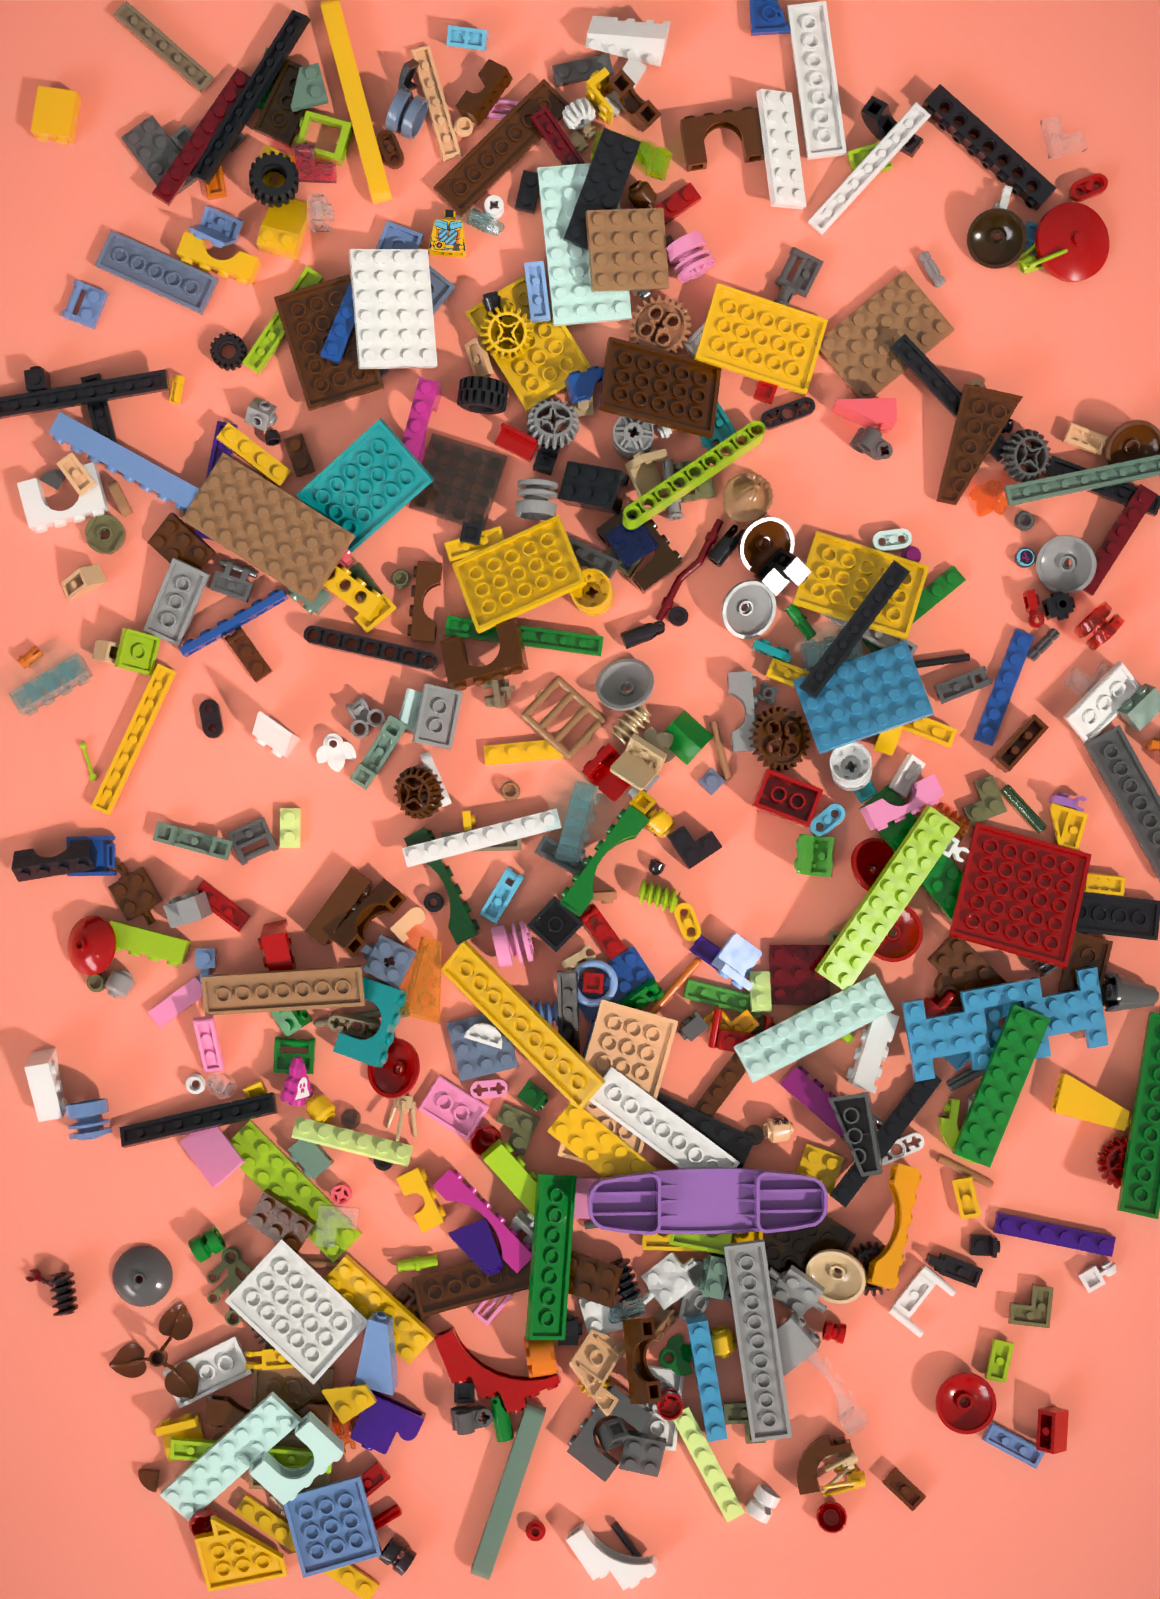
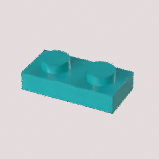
M761 638L754 641L752 650L786 663L790 662L792 654H789L788 649L778 646V648L770 646L771 642Z

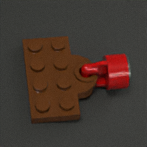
M949 936L927 959L940 974L936 977L933 985L935 987V994L930 999L928 997L923 999L926 1018L946 1014L944 1010L948 1006H962L960 991L1006 983V981L965 940Z

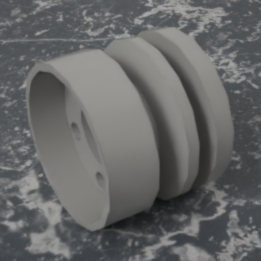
M623 416L618 418L614 424L612 435L615 451L624 459L632 460L634 459L633 455L641 451L646 453L651 450L654 438L653 424ZM636 431L637 433L634 438L630 437V433Z
M541 478L517 481V487L520 488L517 490V495L525 499L516 501L515 516L530 520H548L556 516L557 504L548 500L557 498L558 494L555 491L558 490V483Z

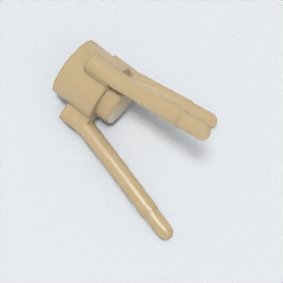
M404 1095L394 1099L386 1128L390 1127L396 1109L400 1111L396 1141L400 1139L404 1112H409V1109H411L413 1136L417 1137L416 1102L413 1101V1096Z
M853 1449L852 1451L825 1457L829 1458L840 1455L838 1456L839 1461L825 1468L826 1472L840 1465L843 1468L846 1467L828 1484L836 1483L846 1473L855 1468L854 1464L858 1463V1459ZM822 1489L821 1492L825 1493L828 1489Z

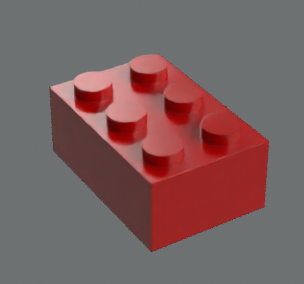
M767 768L751 807L808 828L812 822L823 789Z

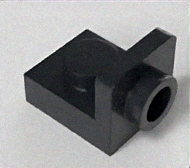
M970 1234L969 1254L997 1258V1253H1000V1241H997L998 1239L994 1235Z

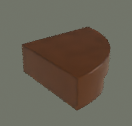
M142 1468L138 1470L139 1480L147 1490L152 1492L158 1491L160 1470Z

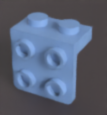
M206 205L200 224L190 226L189 231L194 233V237L201 240H210L212 245L222 248L223 246L237 243L244 220L211 205Z

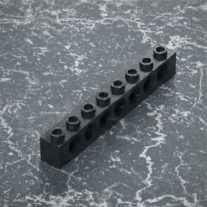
M941 84L925 99L922 108L931 115L930 118L937 122L939 128L952 135V139L956 143L962 144L969 155L980 160L982 166L987 170H991L998 181L1013 187L1012 193L1020 196L1029 208L1037 211L1053 194L1056 187ZM939 108L947 109L948 113H942ZM954 121H960L962 126H957ZM968 134H975L977 139L970 138ZM983 147H989L991 152H986ZM998 159L1004 160L1006 165L999 164ZM1012 172H1017L1020 178H1015ZM1027 185L1033 186L1035 191L1028 190Z

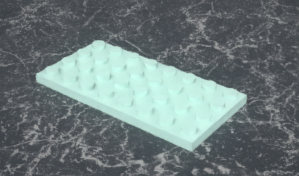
M591 163L537 168L553 326L632 319L629 291L592 293L588 250L563 241Z

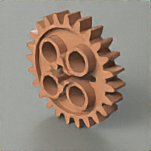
M658 295L657 301L650 297L651 303L649 304L644 300V307L637 306L639 312H632L635 319H629L630 324L633 325L628 327L632 333L629 336L631 340H634L633 343L673 352L674 354H678L677 348L684 350L682 343H689L686 336L692 335L691 331L687 329L693 328L692 324L688 323L691 321V317L687 315V308L683 309L682 303L677 305L676 298L670 302L669 296L662 300L661 296ZM655 312H661L658 318L652 317ZM671 321H678V324L676 326H669V323ZM651 329L652 331L649 335H643L644 330ZM663 337L669 338L665 344L659 343Z

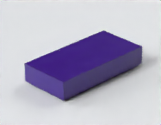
M700 935L689 951L718 970L711 963L721 948Z

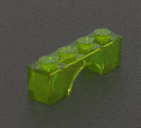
M597 131L591 151V160L599 143L601 131ZM641 141L636 158L644 164L646 175L666 181L673 152L664 147H652L649 143Z

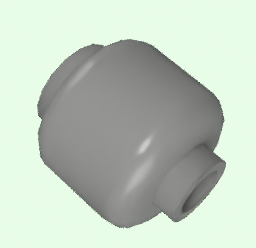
M121 968L119 971L114 970L105 983V987L109 990L107 994L115 999H118L119 996L122 998L127 997L135 985L134 976Z

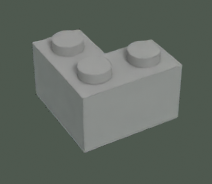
M198 890L182 895L181 899L180 896L168 900L169 904L163 906L170 928L186 925L213 914L205 891L199 893Z

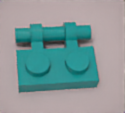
M717 402L713 437L710 439L699 436L702 440L701 444L708 451L715 447L713 445L714 441L717 440L721 443L736 433L735 428L719 402Z

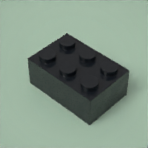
M568 461L558 499L568 506L620 515L629 476L622 470Z

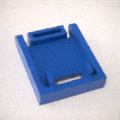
M115 836L66 837L67 848L71 842L91 839L98 851L95 870L67 874V876H116L115 871H109V868H116V845L108 844V840H115Z

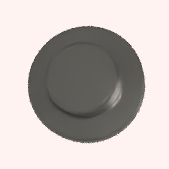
M1027 511L1019 512L1014 518V524L1017 529L1027 531L1033 527L1034 517Z

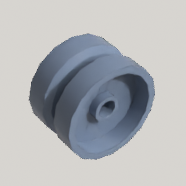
M400 88L388 110L385 122L386 129L394 133L401 130L403 137L413 140L419 133L425 120L429 105L428 99L420 95L413 98L411 91Z

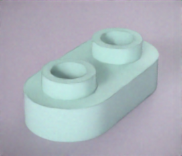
M904 528L879 531L872 538L874 549L883 552L905 549L912 542L911 533ZM899 536H902L904 538L903 543H900L898 541ZM883 539L885 545H880L878 540Z

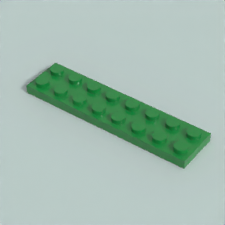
M888 784L861 806L859 810L882 798L894 806H904L906 803L897 792L888 787L890 785ZM911 812L904 814L905 819L897 823L892 820L888 822L889 827L877 831L894 853L918 819ZM941 855L921 886L951 922L963 873L951 858Z
M1012 1003L953 1147V1154L989 1168L991 1167L1051 1020L1050 1018Z
M537 1174L525 1339L565 1340L577 1176Z

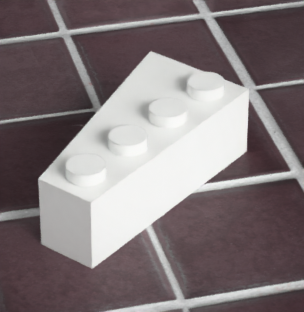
M592 16L585 47L661 67L671 21H664L663 24H658L654 20H646L645 23L635 22V19L632 18L619 21L617 17Z
M888 1013L868 1023L867 1028L862 1030L860 1048L855 1049L853 1067L850 1066L846 1074L848 1083L874 1094L876 1093L877 1087L874 1086V1082L881 1077L883 1070L880 1064L881 1061L884 1062L887 1058L889 1047L886 1045L887 1042L891 1043L900 1016Z

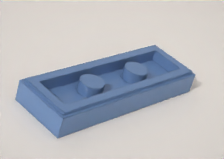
M992 1421L982 1437L983 1441L1037 1469L1045 1454L1043 1451L1036 1450L1035 1444Z

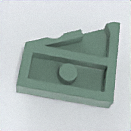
M319 63L300 67L291 104L292 112L329 103Z

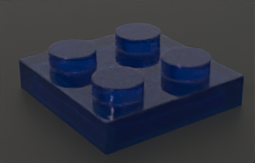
M621 523L604 534L625 568H628L659 548L658 543L645 523L634 530L626 529Z

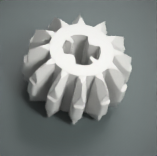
M583 97L580 100L577 98L574 102L565 106V110L562 112L565 125L569 129L576 131L578 129L582 130L583 127L592 123L596 117L595 107L592 102Z

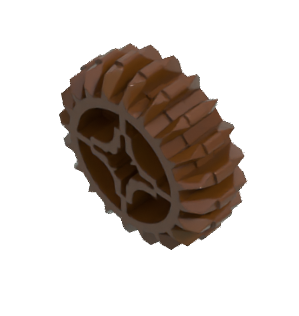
M413 766L399 774L400 777L395 780L398 785L393 787L397 790L394 796L398 797L396 803L401 804L400 810H405V815H411L414 819H425L439 811V807L443 805L440 800L445 798L441 795V792L445 789L440 787L442 781L437 780L438 775L433 774V769H427L426 766Z

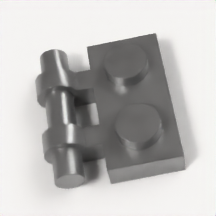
M221 558L219 566L225 568L224 572L215 571L209 589L248 603L254 584L247 580L249 576L257 578L259 571L252 569L248 565L236 564L234 560ZM236 571L238 573H241L240 579L231 576V572Z

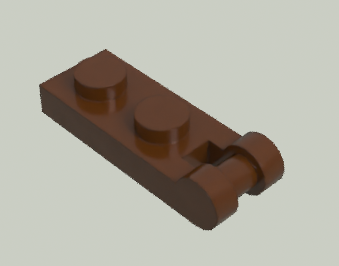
M240 626L236 629L237 632L231 636L230 634L227 635L225 640L254 681L258 683L273 671ZM242 638L244 643L238 646L236 641Z

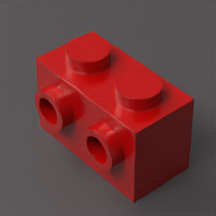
M1054 1406L1038 1409L1036 1450L1050 1454L1067 1451L1069 1410Z

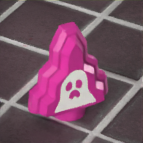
M298 1056L294 1057L290 1063L289 1076L285 1080L284 1090L281 1091L280 1099L282 1102H288L291 1106L305 1105V1099L313 1096V1090L309 1076L306 1075L303 1058Z

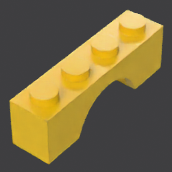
M184 231L176 252L181 262L190 266L192 264L198 265L201 270L210 272V270L215 271L217 275L226 279L229 277L234 278L236 282L242 285H247V283L254 284L261 265L258 257L241 251L227 260L215 259L207 253V245L204 240L198 239Z

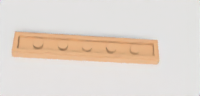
M430 45L412 49L413 59L419 62L417 74L424 98L429 101L428 112L442 160L447 162L461 158L462 154Z

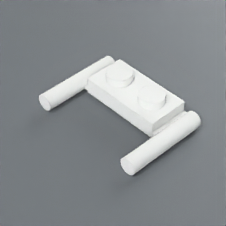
M926 1265L921 1268L920 1272H917L894 1301V1305L888 1310L889 1314L919 1338L924 1334V1331L909 1318L937 1284L951 1297L957 1292L956 1289Z

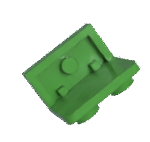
M800 834L796 840V849L798 850L797 858L794 861L796 873L809 876L832 877L835 838Z

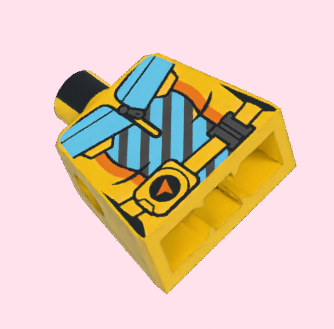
M444 210V220L436 219L434 221L428 248L430 256L467 258L463 221L455 220L456 211Z

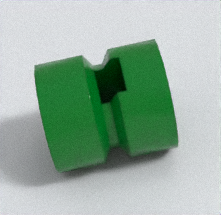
M215 1226L205 1230L202 1236L198 1234L188 1241L191 1252L200 1263L209 1259L212 1253L217 1254L226 1248L224 1238Z

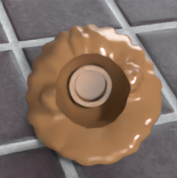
M754 472L740 473L730 479L723 491V506L728 517L736 522H752L764 517L770 509L774 497L770 483L760 474Z

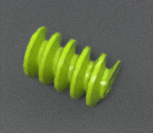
M643 879L637 897H639L640 904L647 900V906L654 902L656 909L661 904L662 911L670 907V913H673L677 906L680 892L676 895V889L673 888L669 893L668 886L661 890V884L659 883L653 888L652 881L646 885V880Z

